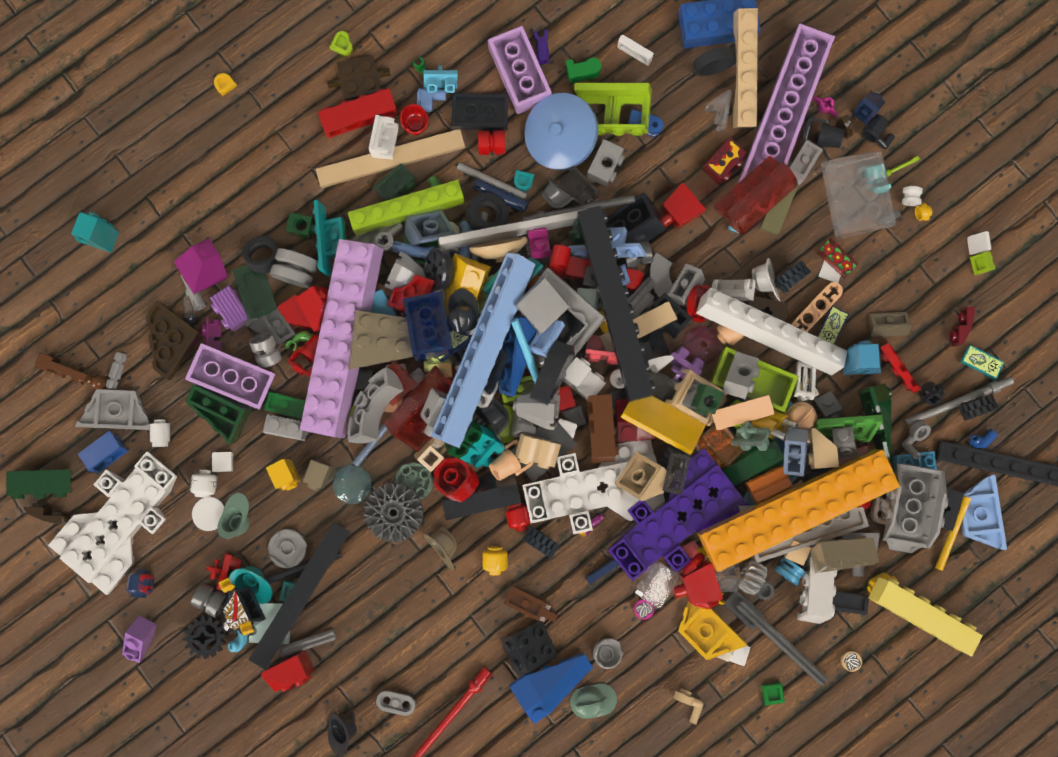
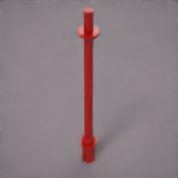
M483 666L477 676L468 682V690L412 757H422L474 693H480L483 690L482 687L493 676L489 669Z

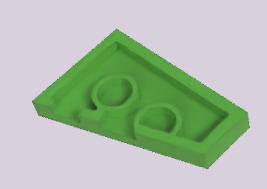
M882 415L817 419L813 428L817 429L826 438H833L832 429L852 426L856 441L870 442L882 424L883 418Z

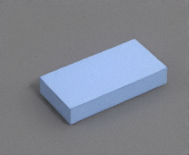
M556 320L542 334L537 332L529 345L530 351L546 357L565 326L563 321Z

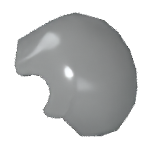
M604 638L595 644L593 657L598 666L610 669L620 663L623 651L619 641L612 638Z

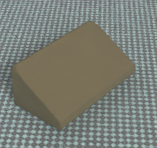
M907 312L869 314L871 337L904 336L909 334L912 327Z

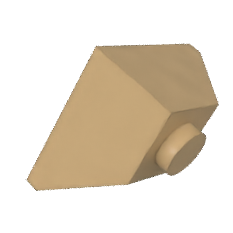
M635 452L614 484L640 501H644L662 494L674 476L659 464Z

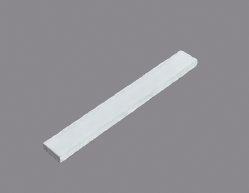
M578 211L439 237L438 246L439 248L449 250L526 235L528 230L547 228V230L577 225L579 224L577 220Z

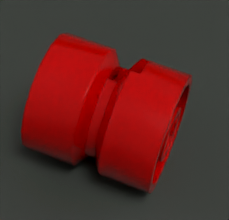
M487 130L478 131L479 155H490L491 152L495 155H505V130H494L492 134Z

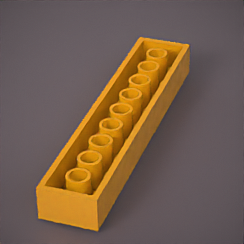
M874 449L743 512L701 530L697 534L713 568L719 572L900 487L884 451Z

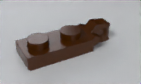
M513 585L504 602L505 605L537 621L544 622L546 618L555 623L558 614L550 610L551 605L547 604V602Z

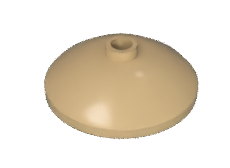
M513 237L471 246L469 249L471 253L483 259H495L496 263L503 262L506 253L515 254L526 244L527 237Z

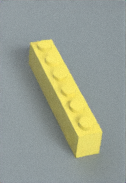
M890 577L887 580L878 578L868 599L958 651L973 656L983 636L976 632V627L966 622L962 624L960 622L961 618L951 613L949 615L945 614L946 610L938 605L931 606L930 600L920 595L919 597L914 596L915 592L905 586L902 589L898 586L899 582Z

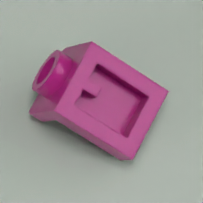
M547 228L528 230L531 257L534 259L551 257Z

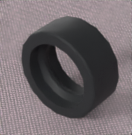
M257 236L250 239L243 247V258L249 269L253 272L268 273L271 271L272 265L279 264L275 259L279 247L273 238ZM266 247L273 250V254L265 261L255 262L251 259L253 253L260 248Z

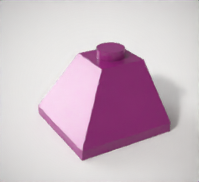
M210 238L191 246L174 261L175 266L193 294L228 278L220 254Z

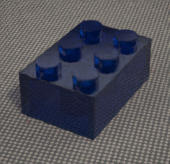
M442 291L404 298L403 303L412 355L415 360L454 354L446 301Z

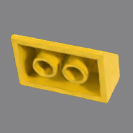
M455 253L452 259L454 268L453 278L450 286L446 289V300L441 311L447 316L449 315V298L453 292L459 289H466L472 292L479 307L484 291L482 288L487 282L491 266Z

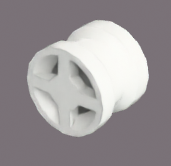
M917 186L904 187L903 193L905 195L902 199V204L906 206L921 205L922 199L920 195L923 193V188Z

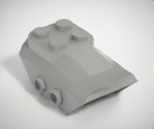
M897 463L895 476L900 487L890 491L888 495L890 504L885 510V518L887 520L883 540L888 543L889 549L913 553L922 547L930 549L945 522L943 513L944 509L948 506L945 472L928 467Z

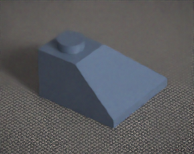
M442 210L406 216L405 235L411 246L439 240V237L456 234Z

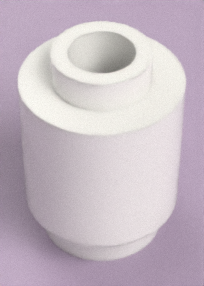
M154 420V424H150V442H152V447H168V442H170V423H166V420Z

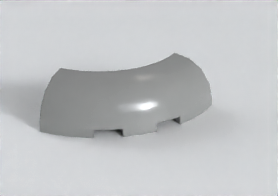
M385 367L368 380L369 384L365 390L360 391L353 404L356 406L353 417L349 418L348 442L369 443L379 440V424L385 408L396 395L404 391L399 377L391 369Z

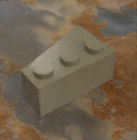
M859 536L853 540L839 539L836 541L819 542L810 550L815 573L870 566L879 562L874 538H866V536Z

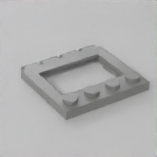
M547 268L536 283L541 278H545L569 306L567 310L585 325L568 343V345L574 347L576 355L606 317L550 268ZM519 310L515 313V316H523ZM531 352L536 360H544V356Z

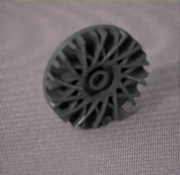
M400 483L385 484L374 490L364 507L365 521H367V527L371 529L370 532H373L376 535L375 537H379L380 540H387V542L403 541L409 538L418 530L423 519V505L420 497L412 488ZM392 509H395L397 511L396 516H393L391 514Z

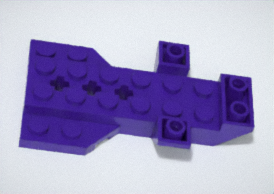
M704 448L672 471L674 477L671 480L669 499L654 510L645 500H639L627 510L636 521V524L625 531L611 545L608 551L632 581L648 570V567L662 556L675 573L678 572L691 560L680 546V542L695 531L704 530L740 513L737 505L749 506ZM710 487H713L714 489L717 487L716 494L714 496L712 494L708 495L710 493ZM695 499H697L698 501L700 499L702 500L700 502L701 506L698 508L697 506L692 507L694 505L693 501ZM679 511H682V513L686 512L684 519H677Z

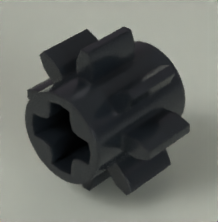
M927 382L922 385V390L918 391L923 404L937 405L941 402L942 397L945 396L940 383Z

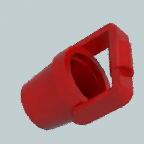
M314 334L303 346H298L288 359L292 369L301 375L304 374L311 377L313 366L307 371L306 368L298 363H294V361L301 354L308 361L314 363L319 339L317 335Z

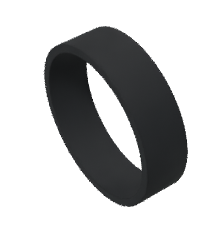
M720 47L707 51L694 60L696 73L699 76H710L723 72L736 63V55L732 47Z

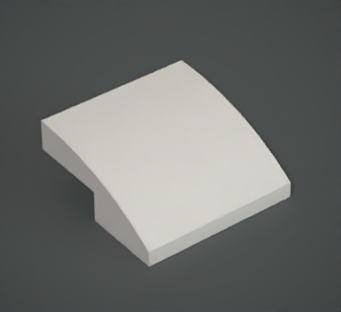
M671 355L651 359L648 361L649 367L656 374L668 365L674 357Z

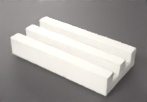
M621 35L618 40V49L649 66L654 55L653 52L624 35Z
M797 361L795 375L799 377L794 387V397L800 395L802 396L801 398L809 397V400H813L815 397L816 368ZM801 367H803L802 390H800ZM808 368H810V390H809V392L807 391V372H808Z

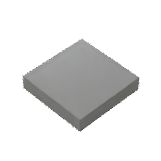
M541 278L514 304L539 334L547 330L569 308L545 278Z

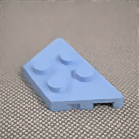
M989 475L963 494V496L971 498V501L961 524L962 534L964 537L992 547L1007 550L995 475Z

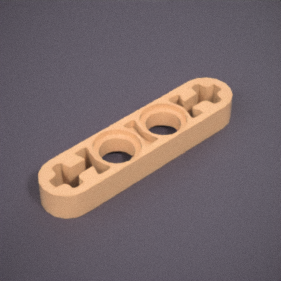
M832 282L825 286L790 325L795 327L801 325L803 326L801 330L808 332L841 297L843 293L842 286L837 282ZM829 288H836V294L830 296L829 299L825 297L831 292ZM817 300L824 301V310L817 309L815 305ZM806 313L810 314L813 318L810 324L803 321V315Z

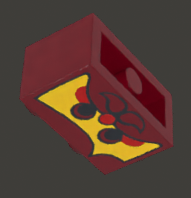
M729 138L704 165L702 170L718 185L723 180L727 182L733 175L731 171L735 167L739 168L746 161L744 156L747 152Z

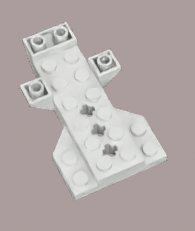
M651 440L618 444L619 455H616L615 462H601L597 469L583 472L579 471L576 453L557 457L560 477L523 485L530 522L536 523L569 515L573 534L593 530L588 510L606 506L629 521L634 520L627 510L637 503L639 499L620 489L614 483L635 452L657 463ZM600 482L607 484L604 493H601V490H597ZM664 492L645 500L653 510L665 502Z
M148 451L136 463L135 469L126 480L106 469L93 485L107 497L111 498L98 513L73 515L48 545L61 556L60 559L85 581L93 583L106 595L112 592L135 564L132 551L135 533L143 526L151 534H154L166 520L158 506L171 492L177 475ZM114 521H118V522L116 523V525L118 526V528H114V527H113V525H114L113 522H114ZM101 536H105L104 539H103V540L105 541V543H101V542H100V541H101V539H100ZM89 551L92 552V553L90 554L92 558H88V557H87V556H88L87 553H88Z

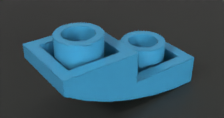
M935 452L920 453L921 455L918 459H914L910 454L892 456L894 473L897 463L937 469Z

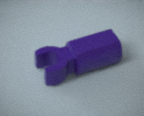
M535 30L534 39L537 42L536 57L538 63L548 64L550 62L548 42H546L548 31L545 30L544 36L539 37L537 30Z

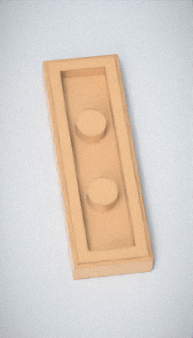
M768 394L717 409L716 413L712 414L716 429L721 430L775 413Z

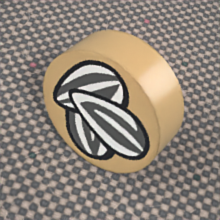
M846 651L841 656L840 661L844 669L850 672L860 669L862 659L858 653Z

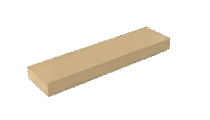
M668 301L633 319V323L638 325L640 334L637 337L639 339L678 318ZM609 332L599 336L606 351L613 352L614 348Z

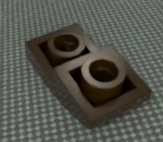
M32 503V507H24L23 510L34 518L50 523L67 524L70 520V516H63V512L51 511L52 507H44V503Z

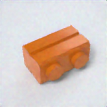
M777 466L744 482L754 504L768 500L792 487L787 474H783V466Z

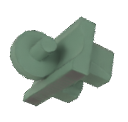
M744 422L741 428H737L736 436L731 440L733 446H740L745 451L750 450L752 446H757L759 451H766L770 444L768 437L771 431L769 428H753L750 422Z

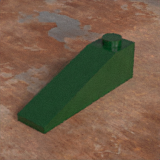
M885 383L860 390L858 393L865 416L882 415L883 422L873 436L875 448L883 450L888 462L891 463L892 402L890 398L892 394L890 388Z
M774 438L769 439L770 444L766 451H759L757 446H752L748 451L742 450L739 447L719 467L735 488L784 463V455ZM711 487L714 494H716L717 487L715 489Z

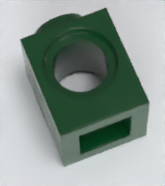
M290 212L286 232L292 236L312 240V235H315L314 226L316 222L313 217ZM301 223H307L304 230H299Z
M699 384L691 406L697 408L696 412L705 416L708 413L715 414L724 392L705 384ZM706 396H708L709 402L707 405L704 404V399Z

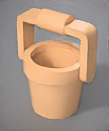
M514 440L506 445L501 455L489 464L490 471L499 481L513 473L518 476L533 465V462H531L530 465L521 469L516 456L508 450L514 444L517 447L518 440Z

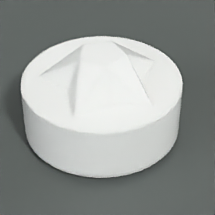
M620 369L613 371L610 375V383L617 389L624 388Z

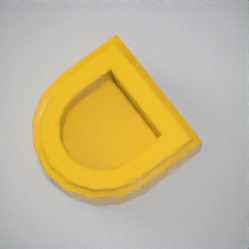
M220 73L214 78V86L222 97L237 87L233 79L226 73Z

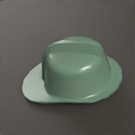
M236 493L226 502L217 525V531L222 538L238 537L249 528V501L244 494Z
M595 684L578 688L570 699L572 711L582 719L605 716L611 713L617 704L615 690L606 684Z

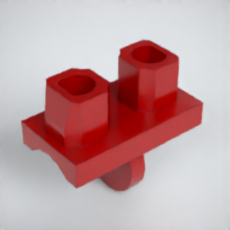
M228 552L224 553L221 567H219L220 560L214 559L213 566L207 565L206 570L211 571L210 579H216V575L219 573L216 582L218 590H222L219 582L230 577L227 575L228 569L236 570L240 568L241 559L232 556Z

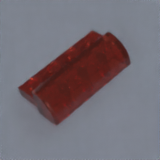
M769 155L713 205L714 210L728 221V225L742 236L798 186L797 178L784 162L780 164Z

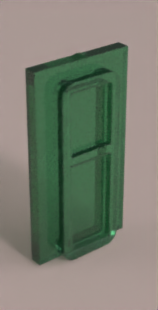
M247 265L233 270L248 320L268 315L277 309L266 273L253 272Z

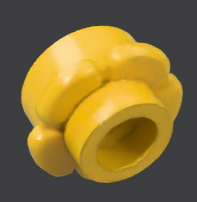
M922 203L920 206H916L915 216L919 221H928L930 216H932V209L926 203Z

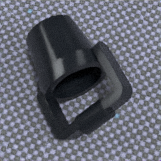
M813 117L808 119L807 126H804L801 136L803 137L802 146L810 136L811 122L818 121L823 123L817 146L822 149L823 147H841L845 129L829 125V120Z

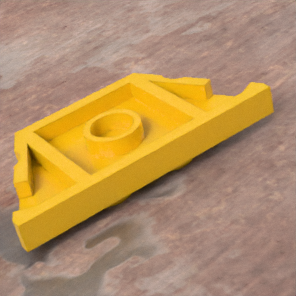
M688 601L683 613L684 618L680 623L678 631L706 660L748 645L712 608L707 610L695 607Z

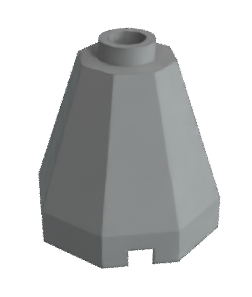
M402 251L399 253V256L402 258L398 257L387 279L389 282H386L384 286L390 290H393L394 287L401 288L408 285L415 275L425 277L424 268L411 256Z
M558 388L548 406L530 399L531 392L518 396V399H514L513 410L516 411L517 416L545 429L554 430L557 427V422H554V418L559 416L560 395L557 394L560 392V389Z

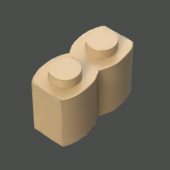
M521 433L515 456L519 458L521 463L530 465L531 462L538 463V467L549 469V466L555 467L561 444L556 441Z

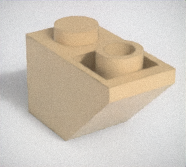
M808 429L809 453H807V464L810 465V469L839 467L837 446L817 429Z

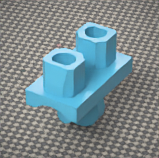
M438 65V70H424V88L427 89L428 93L437 92V88H445L447 93L455 92L458 81L457 70H442V65Z

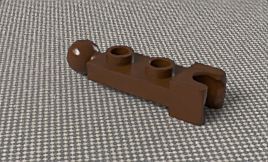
M40 353L36 360V368L54 373L63 378H66V376L73 377L72 381L81 385L84 382L90 383L91 387L95 390L103 389L106 386V380L103 376H91L59 363L60 359Z

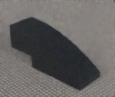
M556 340L539 372L530 399L548 406L566 377V370L575 357L573 346Z

